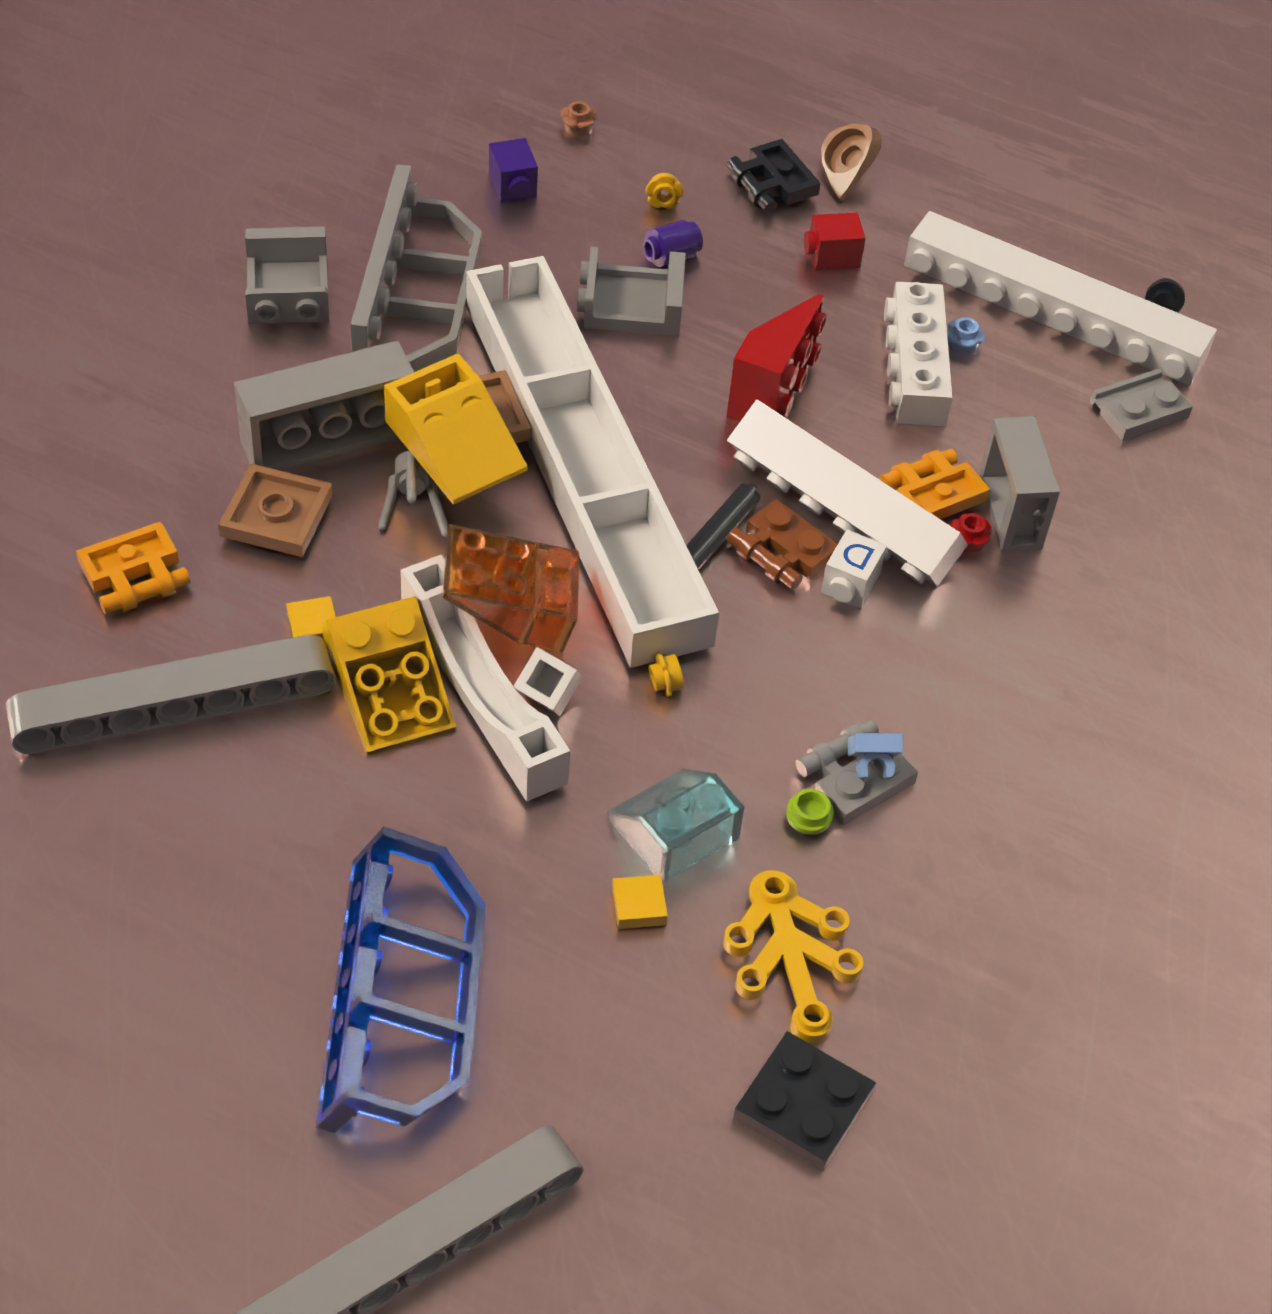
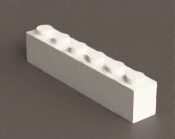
M759 400L754 402L727 439L737 451L734 458L753 472L757 467H760L769 473L766 478L768 482L786 494L790 488L800 494L802 497L799 502L816 515L820 516L824 510L836 518L832 524L843 533L849 530L887 545L884 560L888 561L890 556L903 563L904 565L900 570L919 584H922L927 579L938 587L968 545L959 531Z

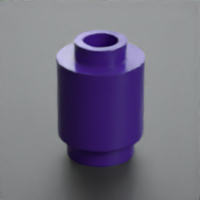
M685 220L651 228L646 232L645 239L643 240V252L646 258L657 267L669 265L670 252L686 253V260L693 258L703 247V237L700 228L695 222H687Z

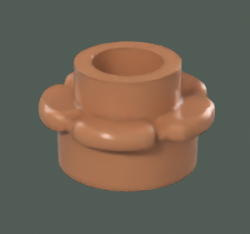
M581 101L571 103L561 112V117L564 118L565 130L577 136L589 134L593 130L594 121L598 118L597 112L590 108L587 103Z

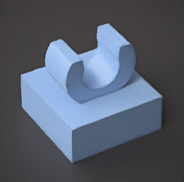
M855 733L848 737V756H861L856 764V773L859 779L868 777V764L871 760H877L882 764L883 779L893 777L895 763L891 756L903 753V733Z

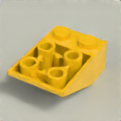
M459 353L384 385L385 422L453 505L527 471L528 466L485 385Z
M416 596L326 620L322 634L327 645L336 679L366 753L456 728Z

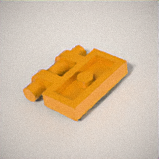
M952 448L942 452L933 450L925 453L921 460L911 464L907 462L899 463L892 466L890 472L879 476V480L891 488L897 487L896 491L939 519L988 501L990 488L967 461L952 466L958 462L957 454Z
M161 521L76 550L78 563L94 593L110 587L114 590L112 593L99 597L104 614L118 609H122L123 612L137 608L138 602L160 595L161 598L168 597L176 593L175 589L191 583L185 567L171 572L166 568L179 563L178 552ZM149 573L152 576L151 579L132 586L128 582Z

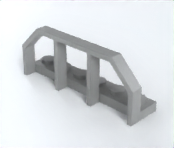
M396 164L350 329L352 352L371 347L373 340L379 341L382 328V317L379 315L452 324L448 336L406 356L414 372L457 353L467 312L466 271L477 269L482 250V230L451 201L418 197V183L412 182V166ZM411 216L446 220L471 244L469 256L404 248V235L402 232H409ZM397 268L463 276L457 304L389 296V288L387 286L395 284Z

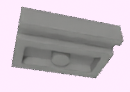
M1160 368L1093 390L1090 403L1092 406L1097 405L1101 409L1100 415L1122 441L1189 418L1193 406L1170 380L1165 381L1162 378L1163 372Z

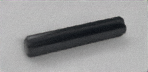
M740 484L686 545L698 570L725 541L730 531L737 527L760 501L761 495L756 491L757 487L755 485Z

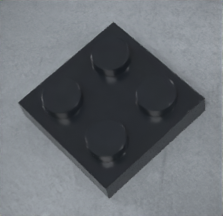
M787 1031L735 1107L733 1118L824 1171L873 1094L876 1082Z

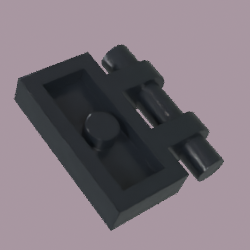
M783 139L750 148L749 160L742 162L738 156H733L727 162V167L731 171V178L739 187H744L748 191V198L754 206L761 207L767 214L772 213L777 208V202L773 199L774 197L779 196L786 205L819 195L821 183ZM762 176L765 181L759 182L756 177Z

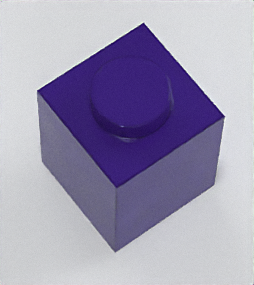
M526 138L489 143V176L500 202L537 197L538 166Z

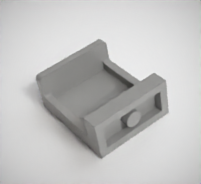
M325 226L245 228L247 254V289L245 291L248 324L329 322Z
M591 247L589 261L582 260L580 284L587 285V288L579 287L577 312H585L584 329L679 337L686 253L670 252L668 269L601 264L598 262L599 247Z

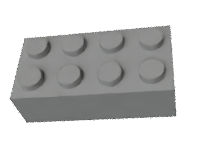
M399 341L234 382L240 443L249 463L281 471L399 439L385 422L384 385L414 373Z

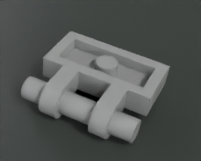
M871 719L860 725L854 723L840 731L839 737L827 744L824 742L817 743L807 750L806 756L796 761V768L803 777H807L817 771L823 778L816 782L815 789L827 795L833 806L834 816L842 825L847 824L916 783L918 771L902 754L891 756L895 763V772L893 777L889 779H883V766L877 760L869 762L868 777L865 779H859L856 773V764L861 756H853L855 760L844 767H841L836 762V759L848 753L849 736L855 733H879L878 726Z

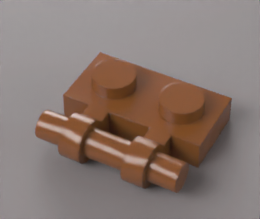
M777 499L747 520L746 532L748 535L738 527H735L727 536V541L737 548L736 551L739 556L747 562L753 560L766 570L765 574L777 584L780 582L784 583L792 590L797 588L803 579V576L796 570L808 579H811L826 567L828 560L838 545Z

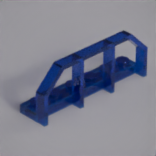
M383 826L352 862L315 1128L335 1133L348 1120L356 1117L358 1114L406 1127L457 1094L469 1083L486 903L446 847ZM390 852L431 866L466 916L463 941L388 917V908L383 906L385 891L389 887L393 876V866L389 864ZM379 938L461 964L455 1021L379 998L376 994L372 993L374 977L380 969L383 956L382 950L378 949ZM373 1019L452 1043L449 1083L415 1105H409L365 1092V1088L360 1086L362 1069L366 1065L371 1051V1041L366 1039L369 1021Z

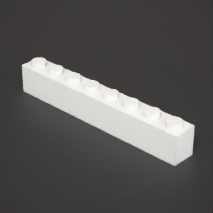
M932 211L927 213L909 237L904 262L905 267L1150 370L1160 368L1163 372L1162 375L1188 386L1192 384L1208 357L1217 331L1216 328Z

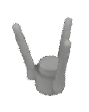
M410 451L399 454L395 459V474L388 478V492L381 513L379 529L381 531L386 530L399 490L407 495L409 503H414L416 496L427 490L441 534L445 538L449 537L450 531L437 492L436 483Z

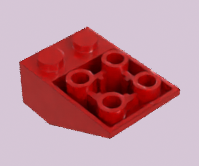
M817 294L749 331L734 357L727 418L741 422L754 402L759 400L787 419L794 401L793 393H801L808 375L807 368L808 366L815 367L821 353L822 344L817 343V337L821 336L827 319V314L822 313L824 295Z

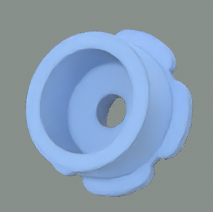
M963 317L953 320L948 324V346L960 354L973 353L978 349L979 344L984 341L985 332L980 330V324L972 318Z

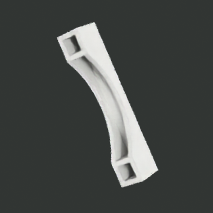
M442 554L401 569V600L416 596L436 660L526 802L567 785L569 780L570 749L549 717L538 712L528 704L503 673L478 627L461 583Z

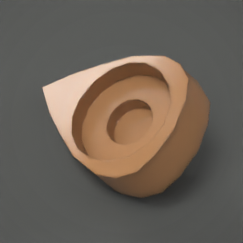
M862 123L848 124L831 131L824 139L821 147L822 164L831 187L842 202L874 162L880 151L882 137L876 128Z

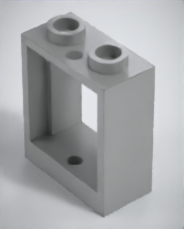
M1036 416L994 418L979 476L990 488L986 503L1001 552L1043 549L1060 490Z

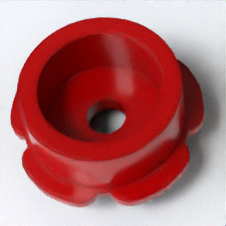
M962 514L960 519L956 518L950 524L966 540L968 545L964 552H978L990 541L989 535L992 533V527L987 520L978 514Z

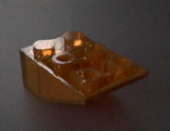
M449 524L447 528L442 598L518 644L563 653L578 621L579 551Z

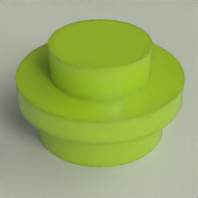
M803 789L794 795L787 804V821L795 830L803 834L814 835L822 833L830 827L833 821V806L827 795L817 789Z

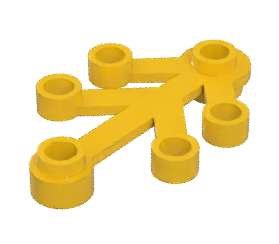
M776 870L763 871L757 874L750 883L749 899L752 902L751 907L740 922L732 923L726 928L723 946L726 952L732 956L742 957L747 955L752 950L754 935L768 917L771 919L774 934L753 964L740 968L737 973L735 988L737 993L745 999H758L765 991L768 977L780 960L783 959L797 1005L791 1019V1033L812 1046H817L828 1039L833 1016L829 1008L817 1000L804 956L831 971L833 976L842 983L857 981L860 978L864 961L861 954L856 950L845 948L836 951L795 928L791 916L792 914L819 928L820 934L825 939L838 941L846 936L850 923L849 915L844 909L835 906L823 909L799 896L797 885L789 875ZM767 889H775L781 893L773 894L767 891ZM836 920L842 926L837 928L831 927L826 921ZM739 935L747 941L745 943H736L732 941L731 937ZM840 963H852L855 969L846 970L840 966ZM754 978L759 982V985L748 986L743 980ZM804 1015H814L821 1020L819 1022H811Z

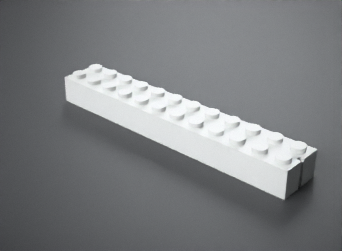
M544 256L509 262L508 299H503L504 269L501 264L466 271L467 310L495 371L506 370L531 427V440L527 442L630 668L655 662L657 654H662L663 657L671 654L680 656L714 647L719 611Z

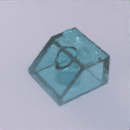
M683 768L608 810L607 818L655 875L661 874L662 883H665L740 838L745 806L716 773Z

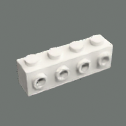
M896 282L893 298H886L884 308V321L891 322V325L887 326L886 349H892V353L888 357L887 376L894 378V382L890 384L889 406L896 407L897 424L946 427L952 402V386L943 285Z

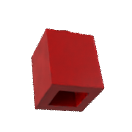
M858 212L812 215L810 231H805L804 250L806 255H811L815 270L861 267L866 237Z

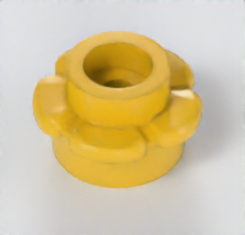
M659 173L646 186V194L649 195L648 202L657 209L661 207L672 209L679 204V198L683 196V186L674 175ZM666 190L668 194L662 195L661 191Z
M657 654L655 657L656 663L649 665L650 678L656 692L664 690L665 695L669 698L672 697V692L684 689L681 667L675 654L664 657L662 654Z

